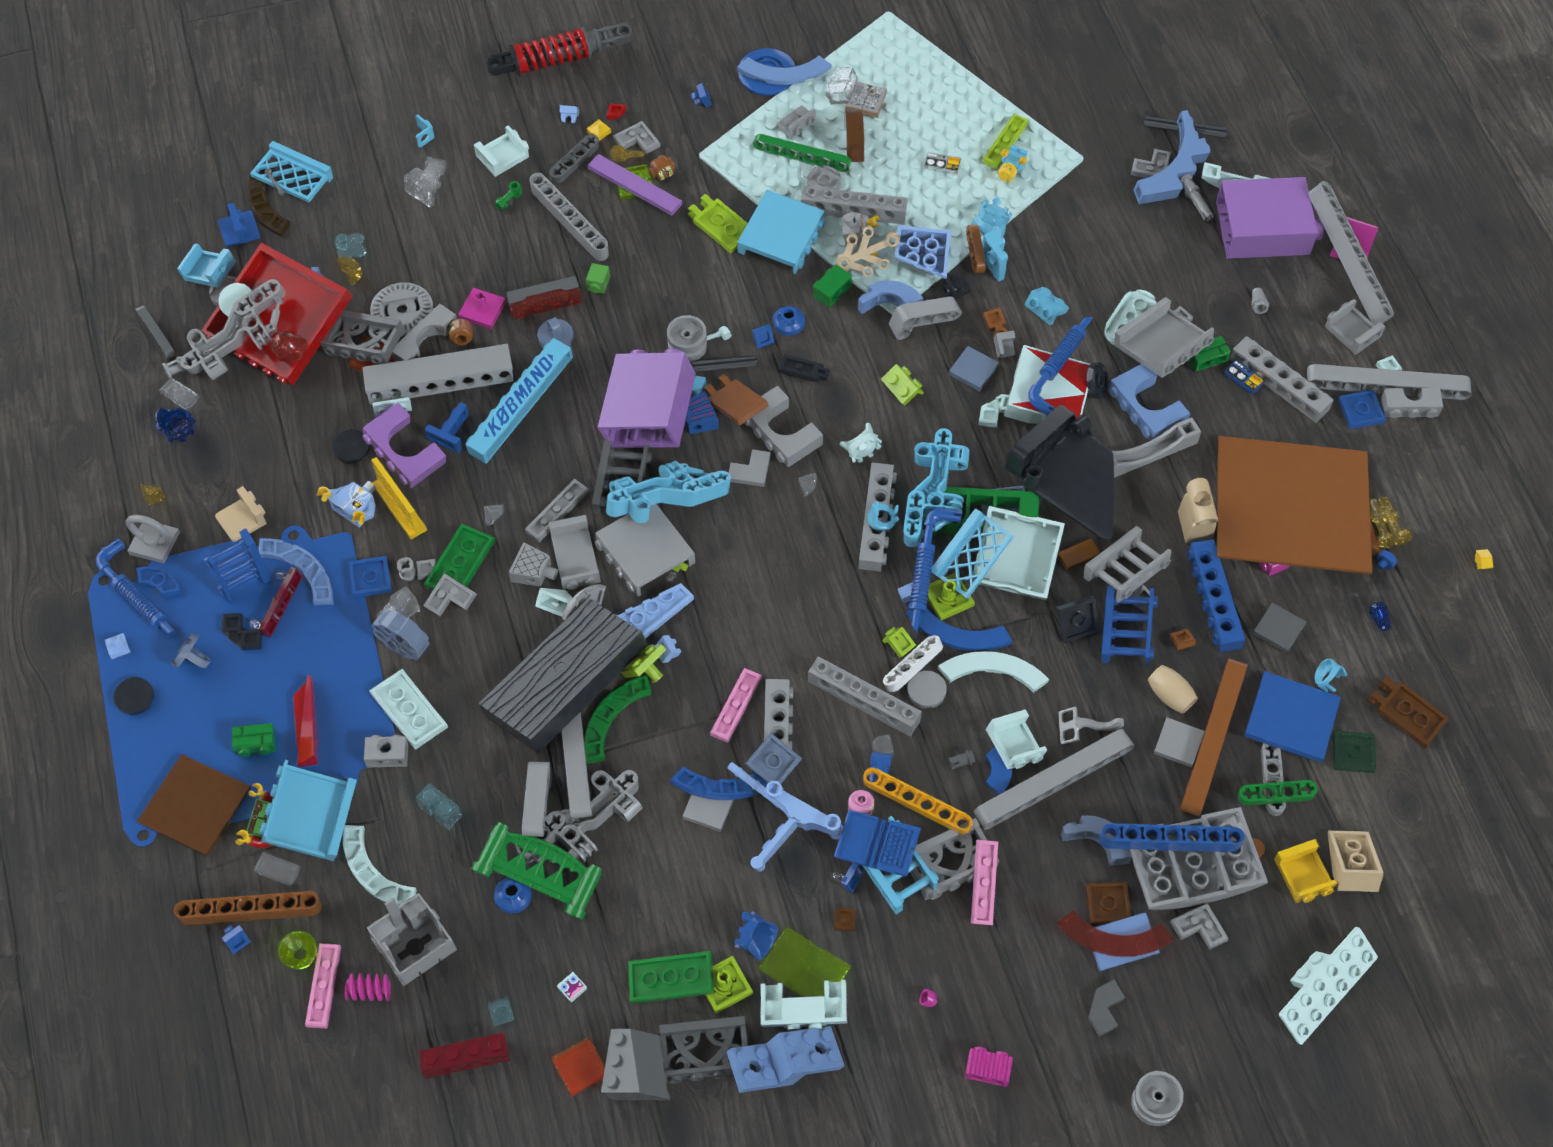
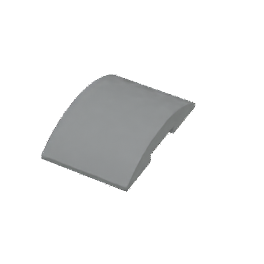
M1241 807L1205 814L1200 819L1171 824L1240 828L1244 832L1245 839L1236 852L1129 849L1148 909L1152 910L1176 909L1210 903L1253 890L1268 883ZM1126 834L1129 839H1135L1131 834ZM1147 835L1149 839L1155 840L1154 836ZM1171 835L1167 836L1170 840H1176ZM1188 836L1190 840L1196 841L1193 836ZM1209 837L1211 841H1217L1214 837ZM1229 837L1231 841L1237 842L1235 838Z

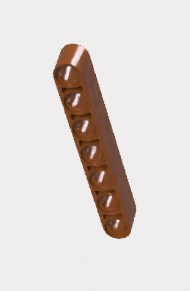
M313 891L183 900L174 906V914L183 925L305 917L317 915L322 910V903L318 895ZM316 901L314 905L307 906L308 902ZM295 902L291 908H286L288 903ZM268 904H274L271 909H265ZM253 905L249 911H244L247 906ZM232 907L229 912L223 913L225 908ZM210 908L209 913L202 914L205 909ZM190 910L187 915L181 916L184 911Z

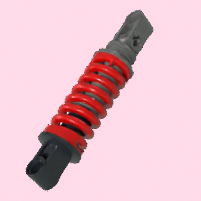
M627 23L606 26L601 29L594 28L589 32H586L585 28L581 27L574 30L573 34L567 31L565 37L559 33L556 38L554 36H549L547 40L540 38L539 43L536 40H532L530 45L527 42L509 45L508 52L488 57V72L493 76H498L515 71L517 76H521L525 72H530L529 65L531 64L534 71H538L537 63L541 62L542 68L546 69V63L550 62L551 66L554 67L556 66L555 61L559 60V63L562 65L566 58L568 62H573L572 57L576 56L577 60H581V55L582 59H590L592 52H601L602 49L629 43L632 29ZM492 64H498L499 66L493 67V66H491V65H492Z

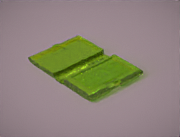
M787 927L759 969L802 997H825L824 981L841 982L851 966Z

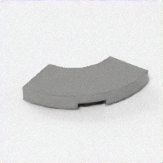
M597 584L581 590L568 603L562 619L566 620L588 598L601 605L606 586Z

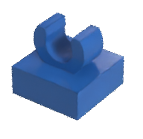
M703 83L696 85L698 92L691 94L696 106L702 103L706 108L711 106L709 93Z
M769 324L752 330L757 348L774 343Z
M231 925L224 929L226 935L222 939L233 954L251 942L240 925L234 929Z

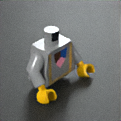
M857 212L847 213L843 216V238L845 245L847 246L849 234L854 233L858 236V241L853 246L851 255L859 250L864 236V228L867 225L873 228L880 225L876 223L880 219L878 216L868 218V216ZM855 237L849 238L851 242L856 241ZM874 252L871 255L878 256L879 254Z

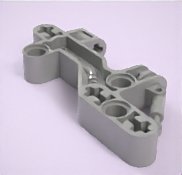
M271 279L237 300L233 305L224 329L210 339L198 329L190 330L187 334V340L192 350L182 356L181 366L191 374H197L205 369L209 377L214 380L228 371L222 357L241 346L246 336H250L260 350L263 344L266 346L268 341L273 342L272 335L277 331L280 314L279 306L283 302L282 298L285 296V288L277 280ZM259 297H263L262 301L256 303ZM276 303V307L272 311L270 324L265 326L259 314ZM256 321V325L250 327L251 323ZM201 336V339L195 342L196 338Z
M596 771L591 777L593 791L598 795L591 801L592 816L571 819L570 809L553 811L546 816L544 831L546 838L542 840L552 844L555 841H559L569 850V854L585 863L586 857L590 858L592 856L591 852L596 853L598 849L584 832L597 829L613 813H616L628 823L643 809L639 801L633 796L639 789L638 776L634 771H624L615 780L605 771ZM598 781H605L603 785H597L596 783ZM569 834L576 835L573 839L566 838ZM517 846V853L520 855L523 849ZM531 851L525 853L526 863H531L534 860L536 862L541 861L540 855H534Z

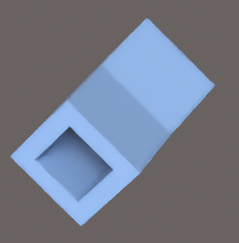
M913 583L898 589L903 603L910 601Z

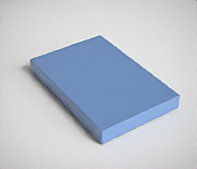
M1146 912L1086 930L1099 971L1160 953Z

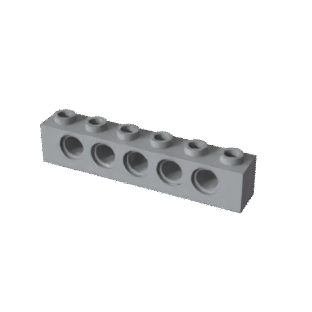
M803 186L801 202L824 210V215L843 217L847 213L857 212L868 216V218L878 216L880 219L877 222L905 225L908 198Z
M1246 336L1233 348L1230 360L1234 362L1237 359L1265 380V386L1315 423L1330 410L1333 399L1327 393L1322 392L1313 383L1307 381L1298 372L1288 367L1286 363L1273 356L1270 351L1258 345L1256 341Z
M871 463L858 569L881 572L882 565H886L887 553L883 552L884 548H888L889 537L885 536L886 532H890V529L885 531L873 529L868 524L867 515L872 503H875L877 500H883L879 503L886 504L893 509V505L889 503L890 499L894 500L895 488H891L892 483L896 484L897 473L893 472L894 465ZM884 510L878 511V516H881V518H878L879 521L883 523L890 522L888 520V512Z
M819 656L808 671L809 683L910 737L920 723L922 711Z

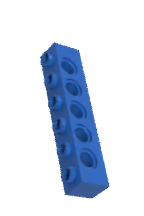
M1214 539L1193 542L1187 551V558L1192 563V574L1198 582V594L1202 595L1203 598L1202 607L1208 615V627L1212 628L1213 643L1218 647L1219 652L1242 649L1245 637L1220 558H1217V548Z

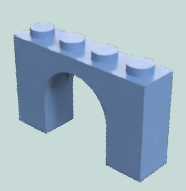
M1140 364L1112 379L1109 393L1120 403L1122 410L1129 414L1132 422L1141 429L1143 436L1151 441L1175 424L1189 419L1190 413L1180 400L1162 410H1148L1142 407L1135 396L1154 385L1157 374Z

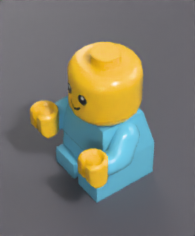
M1012 145L1009 151L1003 149L1001 152L1002 166L998 171V177L1004 182H1011L1016 174L1025 167L1028 160V151L1022 148L1019 149L1015 145Z

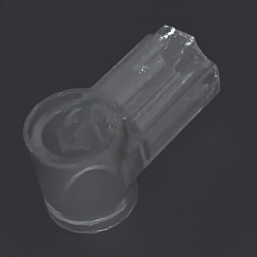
M427 157L425 170L419 181L420 186L424 190L430 191L434 189L440 175L443 176L446 171V161Z

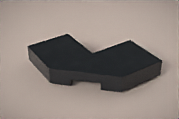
M243 613L223 614L222 633L242 651L262 649V632L259 629L243 630Z

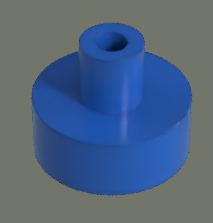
M1382 550L1376 557L1378 562L1376 566L1380 570H1390L1397 563L1396 557L1387 550Z

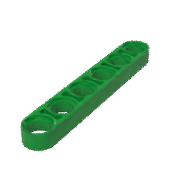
M757 134L753 141V146L757 150L821 167L830 166L841 172L849 171L852 163L848 156L764 134Z

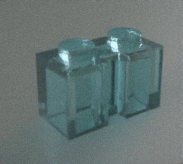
M430 783L415 797L419 808L430 816L434 813L437 822L448 830L462 817L460 807Z

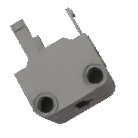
M419 893L409 898L400 906H397L393 897L384 903L388 914L367 927L372 942L389 963L403 987L420 976L419 972L423 974L439 963L438 959L442 961L457 950L451 937L438 920L440 917L434 909L428 906ZM430 934L433 939L424 945V949L419 955H409L400 960L398 954L406 949V945L410 940L415 938L421 939Z

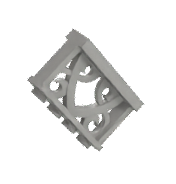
M976 818L972 819V828L967 834H959L953 830H948L916 845L915 850L928 869L934 870L939 878L938 889L935 891L929 885L920 889L925 900L930 898L934 900L947 890L954 891L960 887V884L966 881L968 883L974 881L975 854H972V852L976 851V846L972 845L971 835L975 834L978 840L987 841ZM966 822L964 824L959 825V827L966 828L968 827L969 823ZM960 842V847L965 846V848H955L954 843ZM947 847L948 850L957 854L965 853L958 871L937 866L942 860L943 848ZM936 853L938 858L932 863L931 861L934 858H931L930 854ZM917 868L910 871L915 882L924 877Z

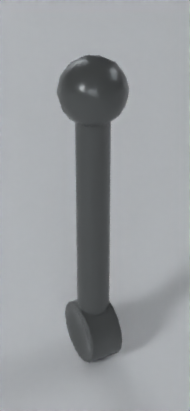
M266 169V176H269L278 190V195L283 196L285 192L274 179L272 170Z

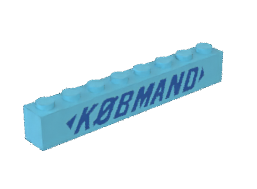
M555 338L545 344L543 351L533 359L530 367L523 371L521 378L513 383L507 395H504L498 406L490 411L488 418L478 426L475 434L468 438L466 442L468 454L487 464L573 358L571 347Z

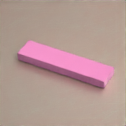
M746 668L743 669L710 732V736L727 743L729 742L762 679V675Z
M976 840L971 911L972 924L993 925L998 842Z
M319 943L305 1021L306 1027L328 1028L341 952L340 945Z

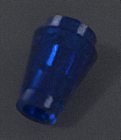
M1378 602L1369 606V614L1380 632L1391 629L1387 605L1384 602Z

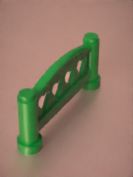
M498 822L494 826L477 862L474 861L471 870L487 878L490 877L492 871H496L566 903L567 906L564 912L574 918L583 920L586 914L584 910L601 877L602 869L593 864L587 868L560 847L536 837L510 833L507 825ZM513 843L515 847H522V853L508 862L507 844ZM531 851L534 855H540L541 861L526 870L525 853ZM551 860L552 864L558 863L560 869L545 879L544 861ZM569 868L571 872H577L579 874L578 879L564 887L563 869Z

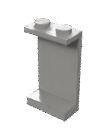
M586 515L548 522L563 590H573L580 586H592L601 582Z

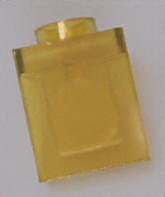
M341 255L338 259L340 271L347 273L348 282L353 286L362 275L360 264L350 257L347 258Z

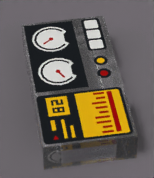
M928 152L924 169L958 175L961 158Z

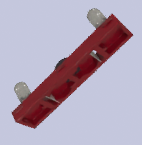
M291 567L288 574L276 572L275 577L284 580L279 591L273 596L272 604L263 621L251 620L249 623L251 627L259 628L266 637H271L303 577L297 568Z

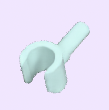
M722 326L718 332L708 335L707 340L720 336L727 340L731 337L730 330L726 326Z

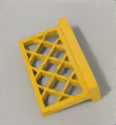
M377 457L372 459L377 480L372 482V484L376 487V492L408 537L413 539L427 531L425 524Z

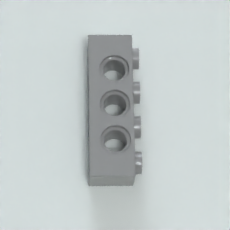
M766 679L764 740L770 733L774 736H782L783 738L780 741L792 750V741H788V735H792L793 723H789V717H793V705H789V699H793V687H789V679ZM776 700H783L784 702H783V703H776L775 701H776ZM780 717L783 720L778 722L774 719Z

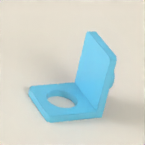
M417 114L415 116L417 126L422 132L416 135L418 147L421 148L435 137L430 122ZM427 134L426 139L421 141L423 135Z

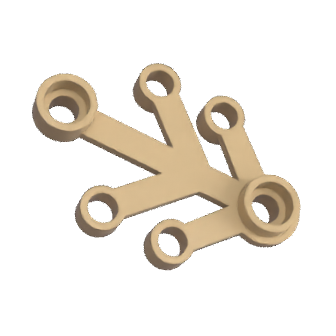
M866 226L863 230L864 236L858 252L851 255L853 246L858 241V236L851 233L847 238L848 243L845 252L838 255L836 265L845 271L852 268L863 272L864 276L870 277L874 272L871 265L864 266L855 261L863 259L879 265L883 270L887 269L890 264L887 258H880L871 254L887 246L896 247L900 242V236L897 232H889L886 239L867 247L870 238L874 234V229L871 226ZM870 229L872 233L868 235L865 230ZM855 237L856 241L851 242L849 238ZM894 238L896 242L891 243L889 239ZM846 260L848 264L843 265L841 261ZM886 261L887 265L882 266L881 262ZM865 269H871V273H866Z

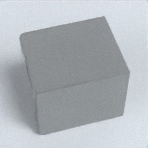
M1014 331L996 333L993 339L997 359L1015 356L1013 344L1015 339Z

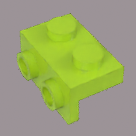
M895 364L881 380L903 405H906L918 393L921 395L924 393L921 389L922 384L916 378L912 379L909 376L911 372L905 366L900 367Z

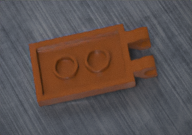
M725 374L718 377V380L722 382L720 385L722 389L716 391L711 384L703 387L707 391L712 407L739 426L769 407L767 400L735 379L731 382Z

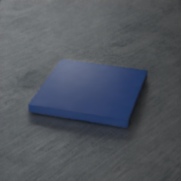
M1264 671L1244 736L1322 763L1341 697Z

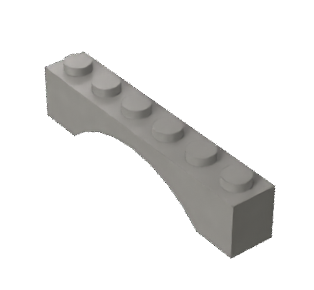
M1191 417L1175 424L1169 430L1145 444L1127 450L1112 451L1114 456V478L1197 444L1201 430Z

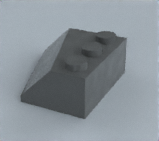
M611 1029L601 1093L612 1100H670V1093L667 1092L666 1082H668L667 1074H665L663 1066L664 1055L661 1037L633 1029Z

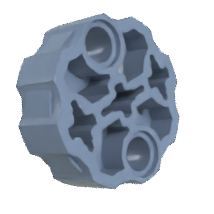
M384 609L371 625L373 634L387 648L408 660H418L430 644L427 634L416 623L394 610Z

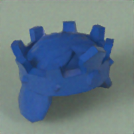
M754 911L751 912L753 916L749 912H743L742 920L746 921L743 927L740 926L738 930L740 932V939L735 938V947L750 952L756 960H761L771 949L778 933V927L776 924L765 921L761 915L758 916Z

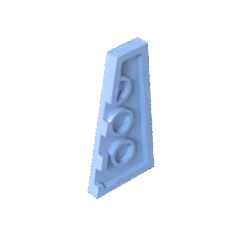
M680 583L651 600L643 601V604L626 609L618 617L641 630L644 638H647L693 601L694 595Z

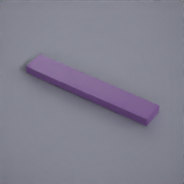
M600 154L588 164V169L671 216L682 205V200Z

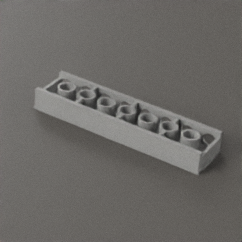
M508 344L362 367L369 405L387 400L406 397L415 398L514 381ZM502 371L509 372L507 377L502 378L499 376ZM484 374H488L489 376H491V378L486 381L481 379ZM466 377H470L471 379H473V381L468 384L463 382V380ZM447 380L455 382L453 386L444 385ZM429 383L437 385L434 389H427L426 387ZM411 386L418 388L416 392H409L407 389H410ZM393 389L400 390L398 395L389 394ZM379 392L382 395L379 398H372L371 394Z

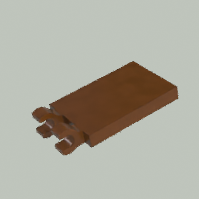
M1387 676L1378 687L1384 692H1389L1390 695L1385 698L1380 692L1374 690L1367 699L1372 705L1379 706L1376 710L1379 714L1424 748L1429 745L1449 719L1400 681L1397 685Z

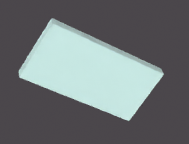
M403 669L369 690L373 698L400 732L406 736L407 741L415 750L448 728L446 722Z

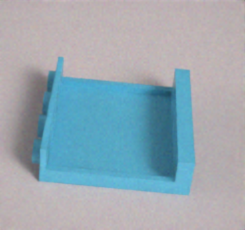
M766 190L737 242L738 253L744 255L747 250L792 266L793 273L796 274L797 270L802 268L805 256L809 255L813 241L816 242L820 228L823 229L825 226L824 210Z
M285 760L283 766L279 765L275 777L279 779L277 785L273 784L270 796L273 797L272 804L268 803L264 815H267L268 818L266 823L262 822L259 834L262 835L261 842L333 861L337 856L357 780L349 778L347 781L287 765L288 760Z

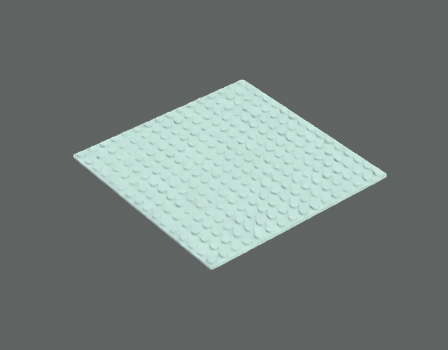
M891 12L884 13L827 56L825 60L832 64V66L826 73L817 78L813 77L805 80L803 83L792 84L788 89L778 93L699 153L701 160L757 205L760 203L766 190L801 202L803 186H807L809 172L816 167L821 168V166L757 150L753 146L755 136L757 134H764L847 156L844 111H846L845 106L854 82L887 89V94L878 118L863 115L864 162H852L849 171H838L841 177V187L839 190L908 198L905 225L876 221L880 225L873 228L874 234L870 238L867 247L886 239L889 232H897L898 225L950 230L947 273L970 255L966 228L968 225H973L972 221L979 214L981 202L984 203V200H989V204H993L992 200L999 198L1001 201L999 206L1002 208L1006 206L1009 208L1007 213L1011 212L1013 214L1009 219L1011 221L1083 161L1082 155ZM801 105L809 111L814 108L816 110V121L814 124L805 128L792 139L777 128V122ZM1015 113L1029 120L1028 126L1015 143V146L1019 147V149L1022 148L1028 151V160L1025 167L1016 174L1011 182H1004L998 177L1000 167L996 170L983 164L982 161ZM927 154H937V157L927 156ZM949 156L961 158L958 171L946 169V165L945 168L925 165L927 157L948 160ZM824 215L826 219L823 229L820 228L819 236L816 242L813 241L811 249L831 266H834L838 255L844 253L846 249L843 238V217ZM867 229V234L870 235L872 231ZM980 232L981 241L983 242L984 234ZM894 238L889 239L891 243L896 242ZM889 246L877 251L879 254L877 257L889 260L890 264L887 269L883 270L877 264H870L863 259H859L855 262L873 267L874 272L872 276L866 277L863 275V272L852 268L847 271L852 275V283L864 293H868L869 285L873 283L892 280L913 287L921 295L942 278L895 259L896 247ZM846 260L841 261L843 265L848 264ZM882 261L881 265L886 266L887 262ZM866 268L865 272L869 274L871 269ZM890 303L879 304L891 315H893L898 307Z

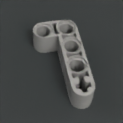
M953 297L902 304L894 311L889 321V326L898 340H902L910 335L913 327L953 321L961 316L962 311Z
M528 762L522 836H544L548 789H551L552 784L550 762Z

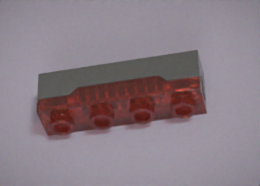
M576 276L506 292L513 319L524 318L582 303L581 291Z

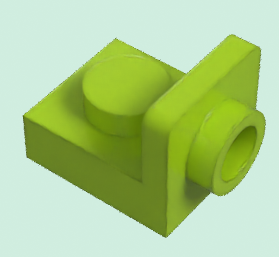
M903 627L891 628L885 633L886 637L882 640L884 643L888 642L899 658L916 646Z

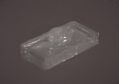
M172 377L159 389L162 395L186 410H189L200 399L199 394Z

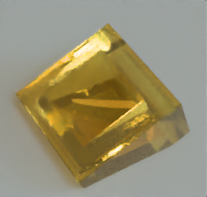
M140 485L148 505L166 499L160 486Z

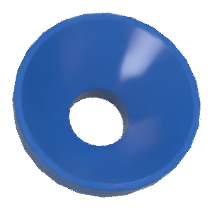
M784 306L774 313L772 323L778 333L792 336L803 330L805 317L803 312L797 307ZM791 312L794 314V317L785 318L784 314Z
M509 877L502 879L494 891V900L497 907L503 912L510 914L523 911L528 907L532 898L530 887ZM509 886L518 888L514 896L506 894V889Z

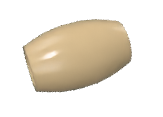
M1161 665L1148 678V682L1157 697L1177 712L1185 713L1198 699L1188 681L1167 666Z

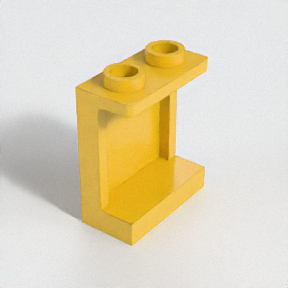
M1316 839L1279 851L1274 858L1296 903L1301 901L1304 903L1310 902L1315 899V896L1320 894L1327 896L1334 891L1333 889L1337 885L1335 879H1330L1316 851L1319 847Z

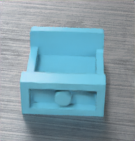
M195 243L177 269L185 281L219 288L236 263V260L228 249H223L218 254L204 251L199 244Z

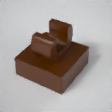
M835 908L834 931H855L856 909Z

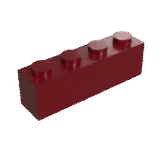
M504 1033L419 1051L421 1072L425 1079L510 1061L507 1039Z

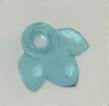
M352 233L349 236L346 234L338 235L334 241V246L338 250V257L345 262H349L352 256H364L366 249L361 243L364 241L365 236L359 233Z

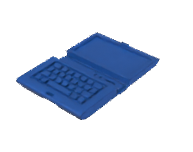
M848 810L834 857L889 873L907 876L921 828L892 820L889 822L881 820L879 817Z

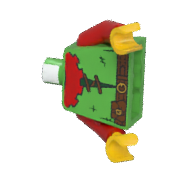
M255 783L252 786L256 787L258 792L255 793L251 790L249 795L252 797L260 796V799L256 798L247 831L240 830L236 833L241 835L243 840L237 839L235 842L238 845L246 842L249 846L263 849L272 846L271 844L261 842L262 835L259 834L262 822L266 823L268 816L264 814L267 804H272L273 797L270 796L268 791H263L261 784Z

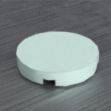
M241 283L228 285L220 293L218 300L220 309L229 317L234 303L252 290Z

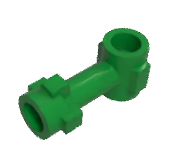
M512 181L509 184V191L503 197H498L495 200V207L501 211L507 208V202L512 197L518 198L522 194L521 185L517 181Z

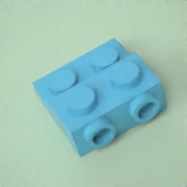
M997 230L988 231L983 235L982 246L985 263L999 282L1004 279L1008 256L1004 251L1005 240L1003 236L999 235Z

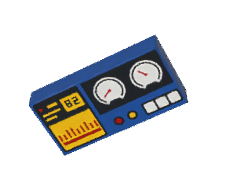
M1237 359L1224 372L1226 376L1252 395L1265 382L1264 379Z

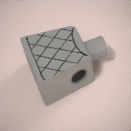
M526 543L522 544L509 571L511 582L538 587L542 585L545 577L555 580L558 574V569L551 567L549 555Z

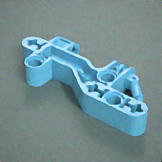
M939 429L935 434L934 443L921 442L915 446V463L918 466L931 467L930 475L908 495L904 522V543L908 547L918 546L921 537L924 538L925 530H922L923 520L931 511L943 507L945 509L962 511L964 498L960 495L944 493V491L947 489L949 470H965L968 468L970 450L966 446L952 444V433L948 429ZM937 521L933 531L936 532L953 521Z
M672 461L666 465L659 466L660 477L637 484L629 476L611 481L609 484L611 492L607 496L606 513L612 517L629 514L635 522L646 523L649 520L651 505L666 503L692 507L728 494L731 475L726 471L711 472L709 474L705 473L704 470L689 467L685 463L679 464L677 461ZM690 475L698 476L699 478L695 479L692 478Z

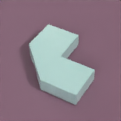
M1001 394L992 402L981 406L978 425L997 428L999 413H1005L1009 395Z

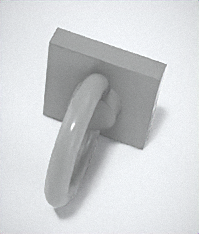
M131 515L126 519L127 528L135 535L127 550L129 555L164 564L180 534L179 529L162 525L158 521L143 515ZM135 522L141 523L139 528L135 526Z

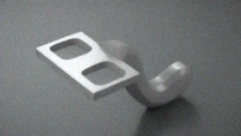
M1077 707L1058 712L1061 745L1078 741L1079 730L1083 727L1099 731H1114L1124 726L1123 718H1116L1109 722H1099L1089 718L1078 717ZM1073 711V720L1064 723L1063 714ZM1074 729L1075 737L1065 741L1064 733Z

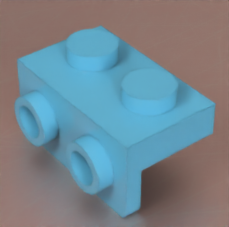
M1045 287L1032 290L1025 302L1027 308L1049 325L1054 323L1057 316L1067 313L1069 309L1062 299L1055 297Z

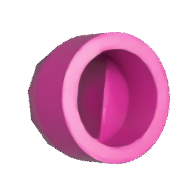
M924 989L920 995V1005L925 1007L935 1006L937 1003L936 993Z

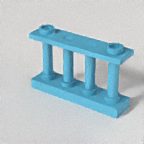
M892 816L888 818L889 822L890 820L895 821ZM916 850L914 851L908 873L918 867L924 877L901 892H894L891 887L894 881L902 877L901 875L891 873L888 876H883L880 870L863 866L895 914L903 911L905 898L926 885L930 884L934 891L938 889L939 878L934 870L928 869Z

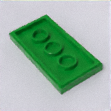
M461 524L424 582V586L434 590L445 573L467 587L494 544L495 538Z
M711 951L628 961L629 1001L631 1004L714 994Z

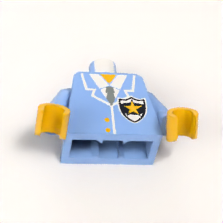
M367 481L363 487L352 482L337 489H328L326 487L318 489L317 496H322L321 500L323 502L329 499L332 510L360 528L365 521L374 517L376 505L372 493L376 487L371 482Z

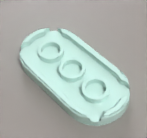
M1145 290L1126 293L1106 323L1105 336L1107 340L1114 345L1115 332L1155 305V297Z

